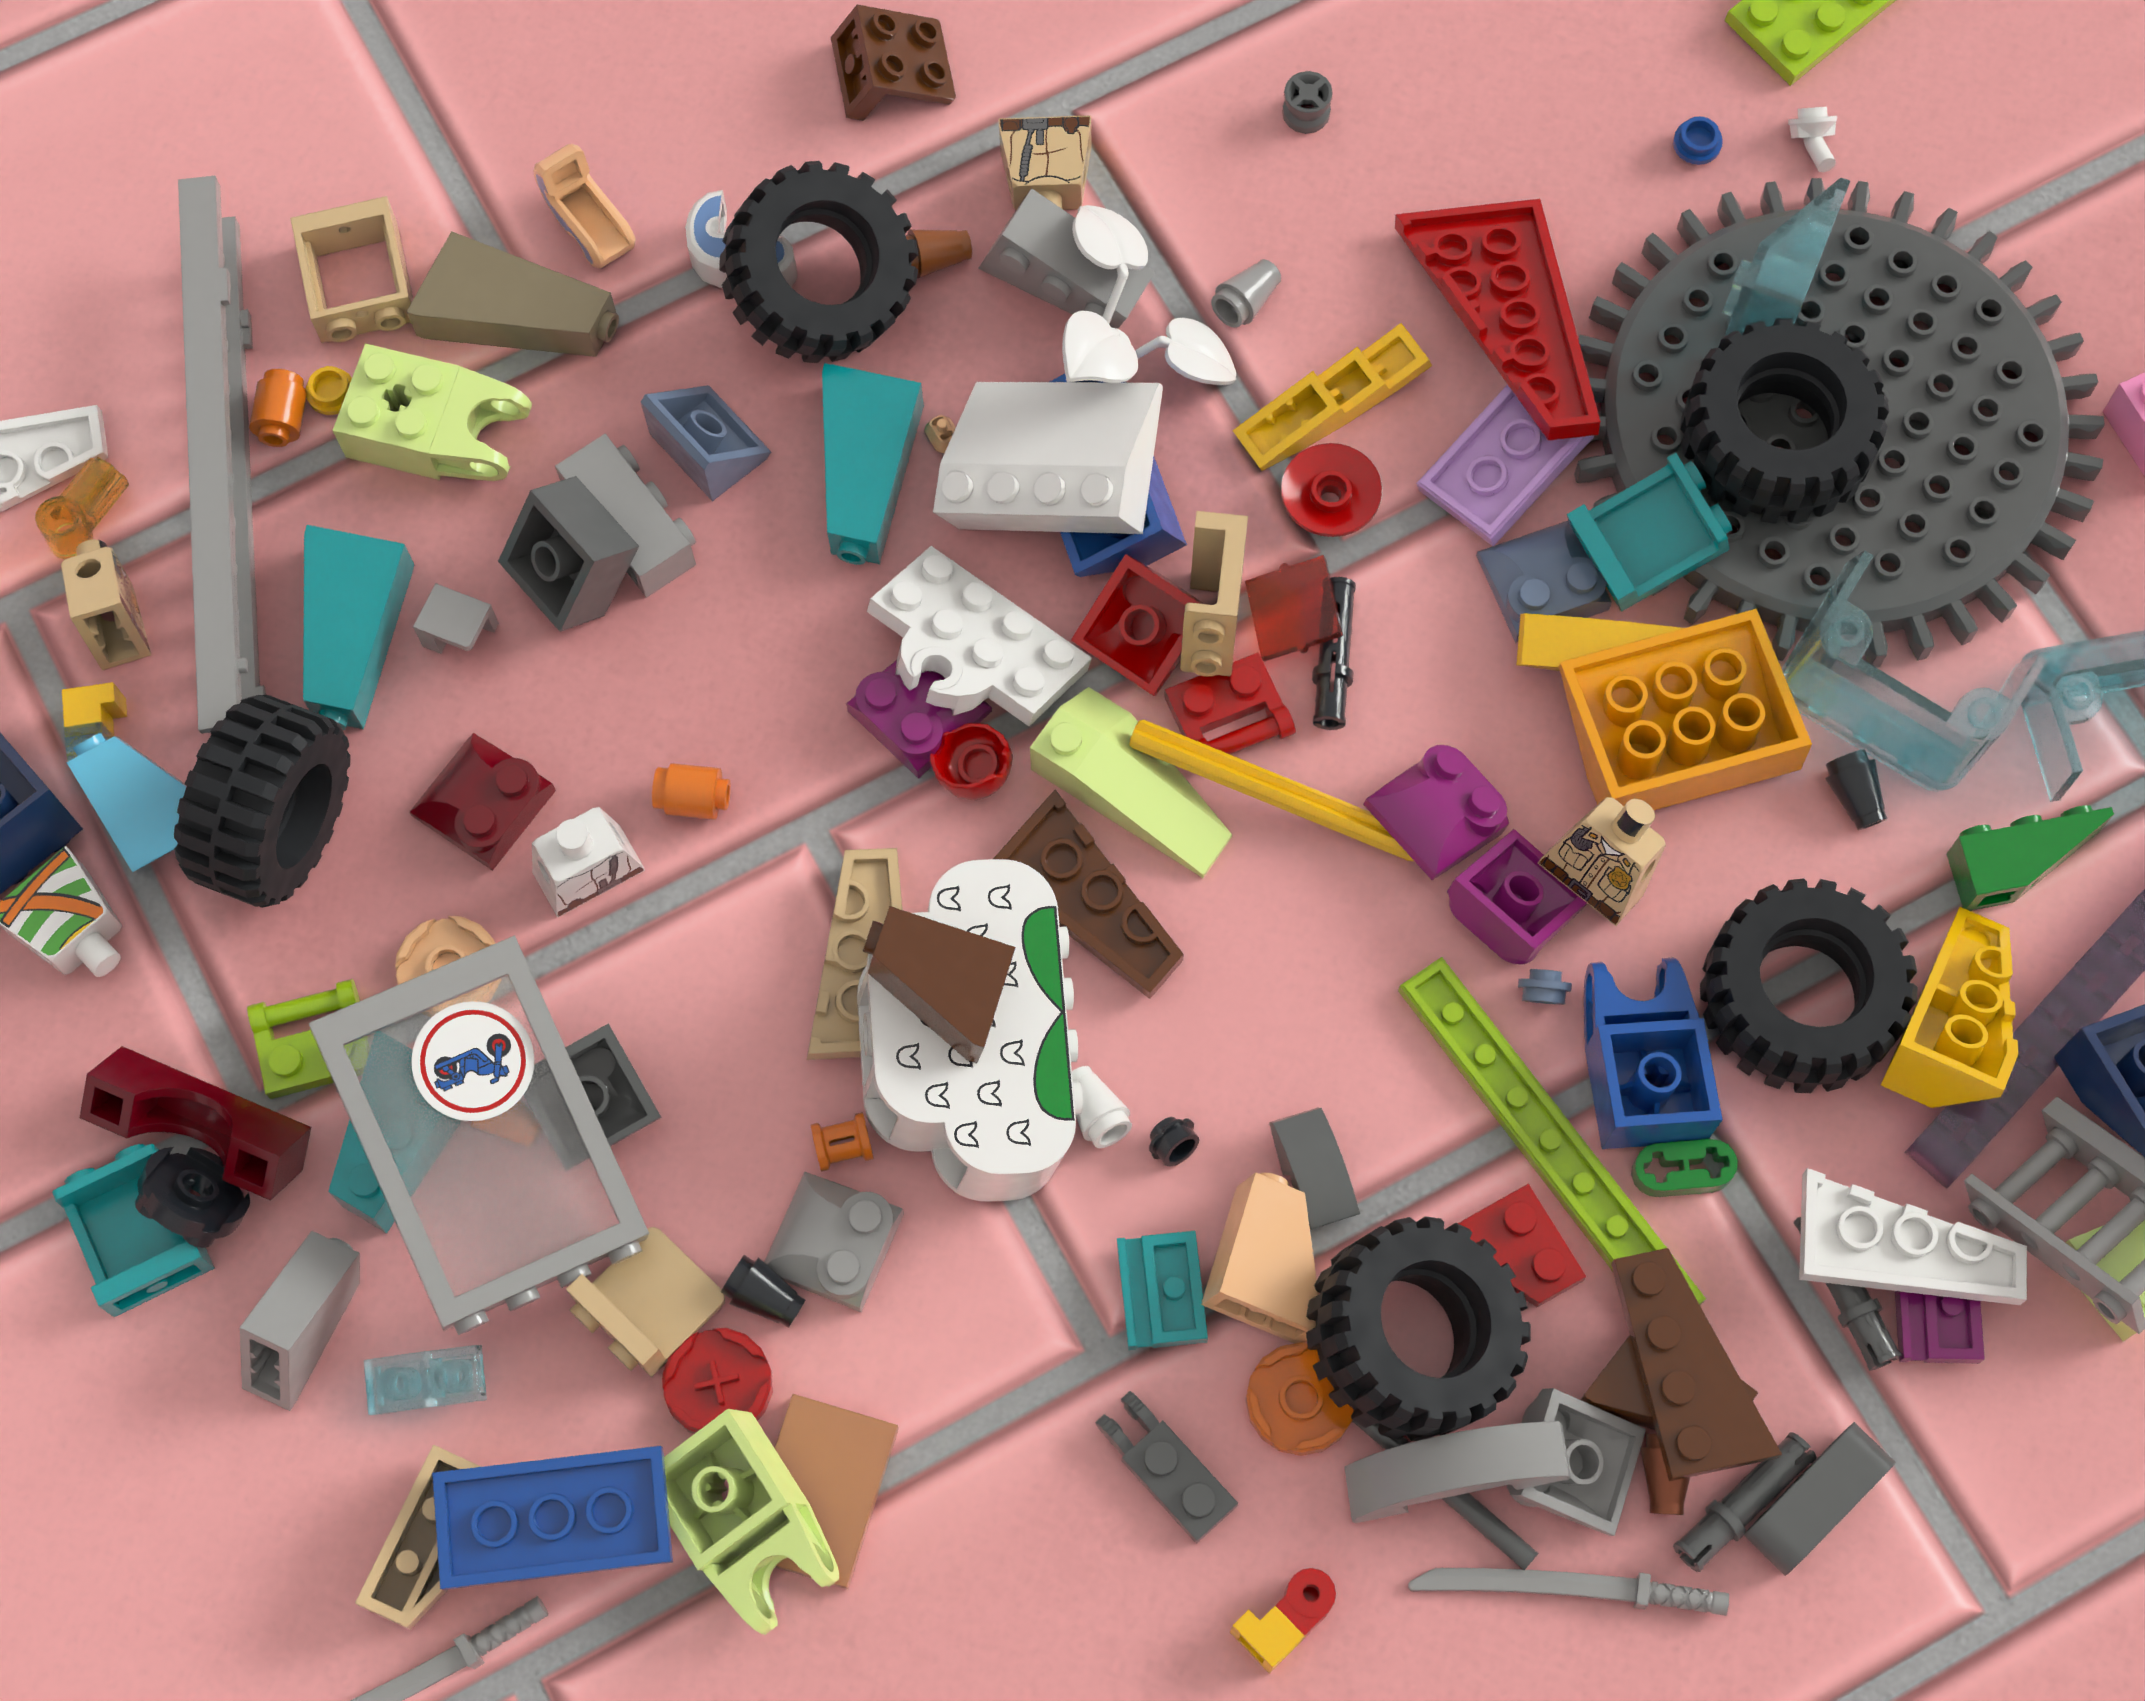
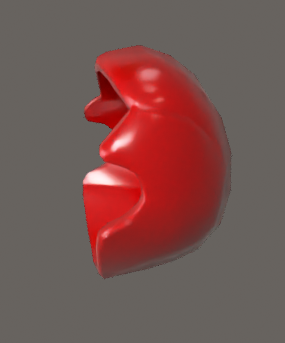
M966 723L951 732H944L939 749L935 754H930V763L940 785L958 798L975 801L989 797L1001 788L1008 778L1013 760L1011 748L1004 735L988 724Z

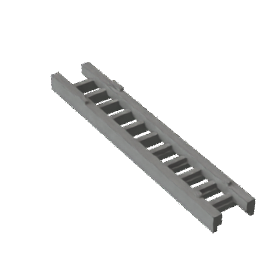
M215 175L178 179L198 730L201 734L211 733L210 731L217 721L224 720L226 711L233 705L240 704L242 699L266 694L265 686H260L245 355V349L253 348L252 323L248 309H243L240 225L235 216L222 218L221 188Z

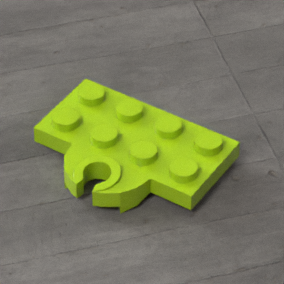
M1741 0L1728 11L1724 21L1791 86L1896 0Z

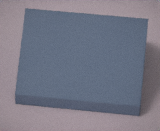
M709 385L645 394L641 400L650 435L711 501H714L767 460L771 454L766 445Z

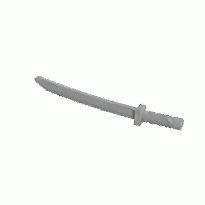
M1434 1568L1413 1579L1408 1584L1409 1590L1413 1592L1482 1591L1578 1596L1634 1602L1633 1608L1644 1610L1649 1602L1654 1605L1674 1606L1686 1610L1694 1609V1611L1711 1612L1712 1614L1724 1616L1727 1615L1729 1606V1593L1709 1592V1590L1692 1589V1587L1675 1586L1667 1583L1658 1584V1582H1650L1651 1574L1639 1573L1637 1578L1523 1569Z
M537 1596L525 1603L524 1606H520L512 1611L510 1615L496 1621V1624L486 1627L480 1631L481 1633L475 1634L472 1637L466 1634L453 1639L456 1645L351 1701H403L466 1666L476 1669L484 1664L481 1656L487 1654V1651L490 1652V1650L492 1651L497 1648L502 1642L510 1640L517 1633L526 1630L531 1624L549 1615L547 1609Z

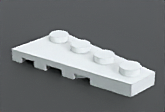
M1809 1168L1802 1174L1799 1280L2012 1305H2022L2027 1300V1246L1961 1222H1957L1954 1225L1927 1215V1210L1907 1203L1905 1206H1901L1874 1196L1875 1192L1854 1184L1848 1187L1825 1179L1826 1174Z

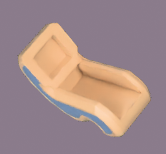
M567 144L535 164L533 170L534 177L545 202L561 227L577 241L584 257L593 267L601 269L634 249L636 238L624 217L591 178L584 151L578 145Z

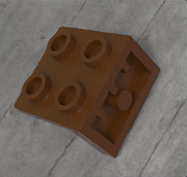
M857 4L831 36L846 118L864 121L886 94L950 105L955 100V89L942 28L938 19Z

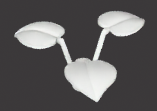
M1080 206L1072 226L1075 243L1081 253L1095 265L1105 269L1116 268L1117 280L1102 317L1091 311H1078L1072 314L1066 322L1062 341L1066 381L1126 382L1137 372L1139 358L1157 348H1166L1165 359L1168 365L1182 376L1206 384H1233L1237 380L1236 370L1226 347L1213 330L1199 321L1189 318L1173 319L1166 327L1167 337L1158 336L1134 350L1128 336L1124 332L1110 327L1109 323L1128 278V268L1134 270L1143 269L1148 262L1147 246L1139 231L1121 215L1102 207Z

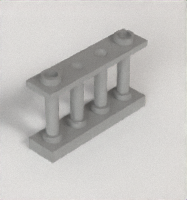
M2056 1097L2042 1109L2048 1132L2046 1135L2047 1142L1995 1190L1975 1175H1969L1964 1180L1971 1202L1968 1208L1973 1217L1982 1226L1989 1230H1993L1996 1227L2015 1242L2027 1246L2028 1252L2093 1299L2095 1307L2106 1319L2115 1324L2122 1321L2140 1334L2145 1329V1317L2139 1297L2145 1291V1259L2120 1282L2096 1264L2145 1220V1157L2062 1099ZM2074 1157L2088 1169V1172L2035 1220L2013 1204L2062 1158L2071 1159ZM2104 1187L2108 1189L2116 1187L2130 1198V1202L2077 1251L2054 1234Z

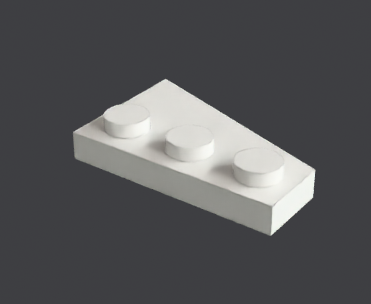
M97 405L0 421V513L108 458L103 414Z

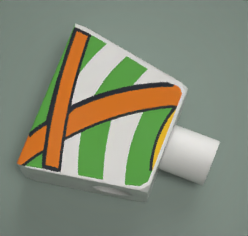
M67 846L62 848L0 901V926L10 936L62 974H70L84 963L96 977H101L112 971L119 963L121 956L108 941L120 931L122 924L87 869Z

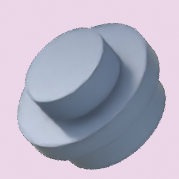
M1530 969L1529 979H1518V987L1523 988L1522 1001L1564 1005L1566 992H1571L1572 983L1562 982V972L1543 969Z

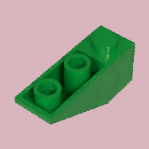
M2082 805L2061 813V817L2042 820L2040 815H2030L2013 821L2010 827L1992 830L1990 825H1978L1962 831L1946 854L1962 907L1972 911L2016 902L2098 834L2114 815L2112 807L2093 810L2090 805Z

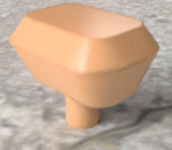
M939 415L926 424L924 431L935 450L945 453L956 427L949 417Z

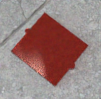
M1324 555L1291 566L1283 563L1280 565L1279 570L1245 581L1260 655L1264 662L1296 651L1304 654L1311 646L1344 636L1328 564Z

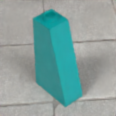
M824 363L822 389L827 535L831 554L837 555L839 559L850 564L861 565L865 562L880 564L924 408L922 384Z
M307 525L304 533L303 701L310 711L335 720L343 731L346 730L347 726L364 729L415 564L406 545L403 543Z

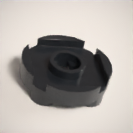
M174 1147L158 1150L149 1158L138 1179L139 1194L135 1200V1207L138 1212L144 1217L154 1219L166 1229L183 1236L190 1245L195 1247H209L215 1239L223 1238L233 1233L240 1225L249 1208L250 1196L248 1192L244 1197L240 1187L222 1180L224 1164L221 1158L214 1153L190 1147L187 1154H170ZM194 1190L200 1194V1197L191 1194L190 1191Z

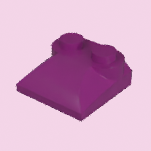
M896 660L882 672L866 676L859 683L855 696L846 705L848 712L919 779L932 767L930 754H935L939 749L944 732H951L966 723H980L992 712V707L986 701H983L973 710L953 715L951 708L929 704L926 702L931 685L934 681L944 680L945 677L935 671H925L921 673L917 687L909 691L904 685L901 676L895 675Z
M1436 745L1428 749L1420 762L1366 798L1363 803L1431 880H1434L1502 835L1509 825L1507 806L1502 795L1461 751L1448 745Z
M1515 829L1456 877L1447 893L1449 895L1450 909L1458 921L1500 958L1509 963L1521 965L1531 962L1541 948L1587 905V902L1538 864L1544 854Z

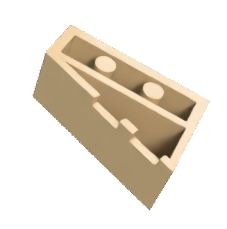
M436 1445L432 1446L355 1604L411 1630L448 1590L440 1589L432 1473L481 1466Z

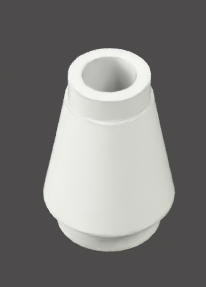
M1082 1066L1073 1070V1082H1080L1083 1092L1082 1113L1076 1114L1083 1138L1087 1141H1092L1096 1148H1105L1115 1144L1125 1137L1132 1128V1123L1128 1118L1130 1110L1093 1073L1089 1066Z

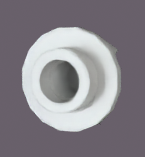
M1827 107L1797 109L1798 119H1788L1791 138L1804 139L1806 150L1819 172L1831 170L1835 166L1836 161L1823 136L1835 135L1837 116H1827Z

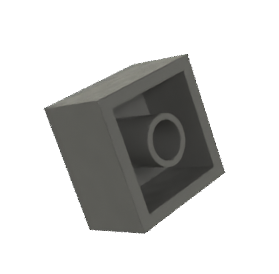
M577 476L530 490L498 562L561 632L605 616L639 545Z

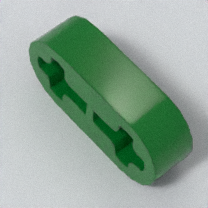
M1702 1139L1656 1143L1646 1146L1640 1151L1632 1165L1631 1176L1634 1185L1642 1193L1652 1197L1713 1193L1722 1190L1730 1183L1737 1171L1738 1160L1734 1150L1721 1140ZM1707 1153L1712 1154L1714 1162L1723 1163L1724 1167L1720 1169L1716 1178H1710V1173L1707 1169L1690 1170L1689 1165L1702 1163ZM1652 1158H1658L1661 1167L1679 1166V1171H1671L1666 1174L1663 1183L1656 1182L1654 1174H1645L1644 1169L1648 1168Z

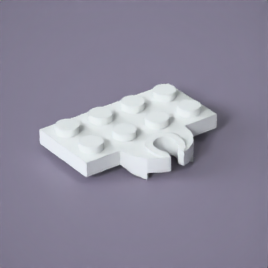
M932 546L870 598L867 609L870 615L903 637L897 656L895 675L901 676L904 685L909 691L917 687L920 675L925 671H935L945 677L944 680L934 681L931 685L926 702L934 706L951 708L953 715L973 710L989 698L1020 721L1030 726L1088 671L1092 657Z

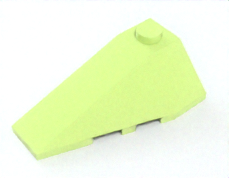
M1090 687L1061 705L1030 746L1031 770L1204 878L1232 838L1231 832L1175 765L1135 750L1129 745L1134 728L1138 723L1130 712Z

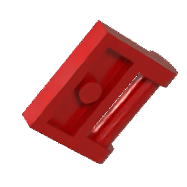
M1259 652L1233 662L1231 676L1199 675L1164 689V698L1181 734L1227 754H1233L1275 736H1278L1279 739H1284L1296 733L1292 716L1283 704ZM1265 709L1268 716L1265 719L1210 741H1207L1202 735L1205 732Z

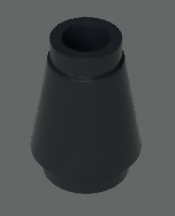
M1865 749L1846 754L1826 764L1830 776L1825 779L1852 821L1855 822L1857 830H1862L1887 820L1875 759L1869 760Z
M743 1255L721 1290V1293L732 1299L729 1303L730 1305L776 1323L780 1322L788 1328L806 1301L759 1257L755 1262L746 1255Z

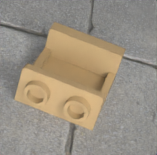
M1196 511L1190 589L1218 592V601L1215 605L1187 603L1185 605L1180 669L1184 672H1193L1201 676H1231L1248 516Z

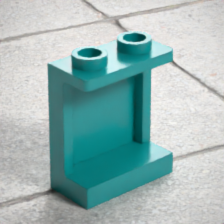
M1676 452L1667 457L1668 464L1591 510L1588 511L1585 504L1566 514L1570 527L1598 572L1602 574L1607 583L1606 587L1621 612L1730 550L1726 534L1733 529L1728 518L1718 503L1709 507L1700 492L1706 488L1700 472L1692 461L1683 464Z
M137 1144L127 1147L116 1154L115 1161L96 1170L94 1168H87L77 1171L65 1179V1185L52 1191L55 1201L64 1208L96 1283V1285L91 1287L97 1304L113 1317L121 1315L215 1269L206 1247L200 1248L190 1245L183 1236L166 1229L154 1219L144 1217L135 1207V1200L139 1194L138 1179L149 1158L159 1150L154 1144Z

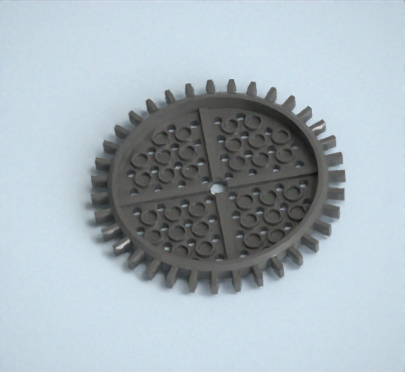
M1812 178L1804 198L1805 209L1785 211L1781 192L1776 182L1773 181L1765 183L1760 197V207L1763 215L1746 219L1738 201L1732 192L1722 194L1717 208L1719 219L1725 228L1709 234L1699 218L1690 209L1681 213L1677 230L1690 247L1679 255L1654 233L1645 239L1642 254L1659 270L1651 280L1625 263L1621 262L1615 270L1612 284L1635 299L1630 310L1598 296L1596 297L1589 319L1618 332L1615 343L1580 335L1578 339L1584 361L1605 366L1607 370L1605 379L1589 377L1595 402L1601 403L1599 435H1594L1592 440H1602L1605 455L1588 457L1578 461L1574 473L1576 482H1592L1612 477L1617 493L1602 497L1594 503V508L1668 464L1667 457L1675 452L1683 464L1690 461L1693 462L1694 459L1689 460L1684 457L1681 445L1684 433L1680 430L1681 418L1686 405L1683 402V398L1688 397L1696 372L1699 371L1701 363L1712 348H1718L1721 339L1732 331H1738L1734 328V323L1741 322L1747 325L1757 321H1765L1766 327L1773 326L1776 318L1793 319V325L1804 326L1806 321L1821 324L1820 331L1831 336L1834 331L1843 336L1854 334L1859 337L1861 342L1852 343L1847 341L1846 345L1853 351L1856 348H1860L1870 359L1867 369L1868 371L1875 369L1879 372L1884 383L1880 394H1884L1888 398L1889 413L1885 420L1888 426L1885 438L1864 482L1860 483L1856 493L1846 503L1838 502L1834 511L1822 517L1815 516L1814 512L1811 511L1806 522L1791 524L1788 522V516H1779L1775 524L1761 522V514L1748 511L1747 516L1744 517L1733 512L1734 504L1727 499H1724L1721 503L1717 502L1708 494L1710 484L1707 480L1704 481L1706 488L1700 492L1709 507L1718 503L1737 532L1726 534L1730 550L1683 576L1690 584L1698 588L1688 601L1684 619L1691 624L1696 622L1706 613L1708 605L1712 600H1716L1736 610L1735 614L1757 609L1763 622L1777 626L1772 647L1778 660L1783 661L1795 642V630L1817 633L1820 635L1818 655L1821 667L1832 668L1841 650L1840 635H1862L1864 654L1869 667H1880L1887 656L1888 649L1884 632L1904 629L1910 649L1917 661L1926 659L1934 647L1933 636L1926 622L1941 616L1945 619L1952 634L1961 645L1971 642L1978 628L1964 605L1978 597L2001 623L2009 619L2017 604L1999 585L1998 581L2006 573H2009L2024 587L2037 594L2045 585L2050 574L2024 554L2026 549L2032 543L2049 554L2064 560L2076 539L2045 522L2049 512L2052 511L2070 519L2083 522L2094 503L2089 498L2060 488L2063 476L2094 481L2103 466V459L2068 452L2069 438L2096 439L2105 426L2104 416L2068 414L2067 400L2091 396L2098 384L2096 374H2079L2061 377L2056 362L2070 359L2077 354L2084 342L2081 333L2064 335L2047 341L2039 325L2049 322L2054 317L2062 301L2057 295H2053L2025 308L2014 294V292L2022 288L2032 266L2025 260L2011 267L2006 274L1998 278L1983 265L1989 259L1998 236L1990 231L1977 239L1970 251L1966 253L1947 241L1955 228L1958 213L1951 208H1948L1937 218L1931 233L1908 224L1907 222L1914 210V193L1904 191L1895 202L1891 211V218L1867 213V205L1870 200L1868 182L1858 181L1848 200V210L1826 209V192L1822 178ZM1791 249L1798 256L1794 258L1787 257L1782 250ZM1893 261H1903L1907 263L1909 268L1901 269ZM1726 263L1730 269L1720 270L1717 267ZM1835 273L1841 278V281H1831L1826 277V274ZM1937 285H1948L1953 292H1942ZM1768 286L1772 289L1773 293L1763 294L1757 287ZM1693 298L1701 299L1705 306L1695 307L1689 300ZM1869 298H1881L1885 305H1874ZM1811 310L1817 317L1813 319L1806 318L1801 311ZM1922 321L1927 324L1929 329L1920 330L1913 322ZM1668 335H1673L1677 337L1681 343L1675 345L1670 344L1664 339V337ZM1958 346H1968L1973 354H1963L1959 351ZM1889 359H1900L1905 366L1901 368L1895 367L1890 363ZM2002 370L2013 371L2017 375V379L2007 378ZM1650 373L1656 380L1645 382L1639 377V374ZM1943 383L1948 387L1949 391L1940 392L1933 384ZM1764 393L1747 398L1738 404L1740 415L1751 432L1764 442L1775 447L1788 450H1803L1816 447L1829 440L1826 427L1819 415L1809 405L1795 397L1779 393ZM1986 407L1992 411L1994 416L1985 417L1979 412L1978 408ZM1805 409L1811 413L1812 417L1807 419L1801 418L1797 415L1796 410ZM1909 421H1920L1925 429L1916 430L1911 427ZM2031 432L2035 434L2038 441H2028L2023 433ZM1660 435L1670 436L1674 443L1664 445L1659 442L1657 437ZM1954 446H1965L1969 451V455L1957 453ZM1892 458L1898 461L1901 467L1897 469L1891 468L1885 463V459ZM2007 470L2011 472L2014 480L2003 479L1999 471ZM1937 483L1945 489V493H1935L1929 485ZM1870 497L1875 501L1876 506L1867 507L1861 503L1860 498ZM1975 509L1987 511L1990 518L1982 519L1978 517ZM1905 523H1916L1919 525L1921 532L1914 533L1909 531ZM1838 535L1846 536L1850 539L1851 545L1842 546L1837 543L1835 537ZM1958 547L1962 549L1966 557H1955L1951 553L1950 548ZM1775 549L1781 554L1782 558L1778 560L1770 559L1765 554V550ZM1880 562H1892L1896 567V571L1888 572L1884 570ZM1810 575H1821L1825 578L1826 584H1814L1810 579ZM1668 586L1662 588L1661 590L1655 592V593L1652 594V595H1653V596L1656 595L1657 593H1659V592H1661L1662 590L1666 589Z

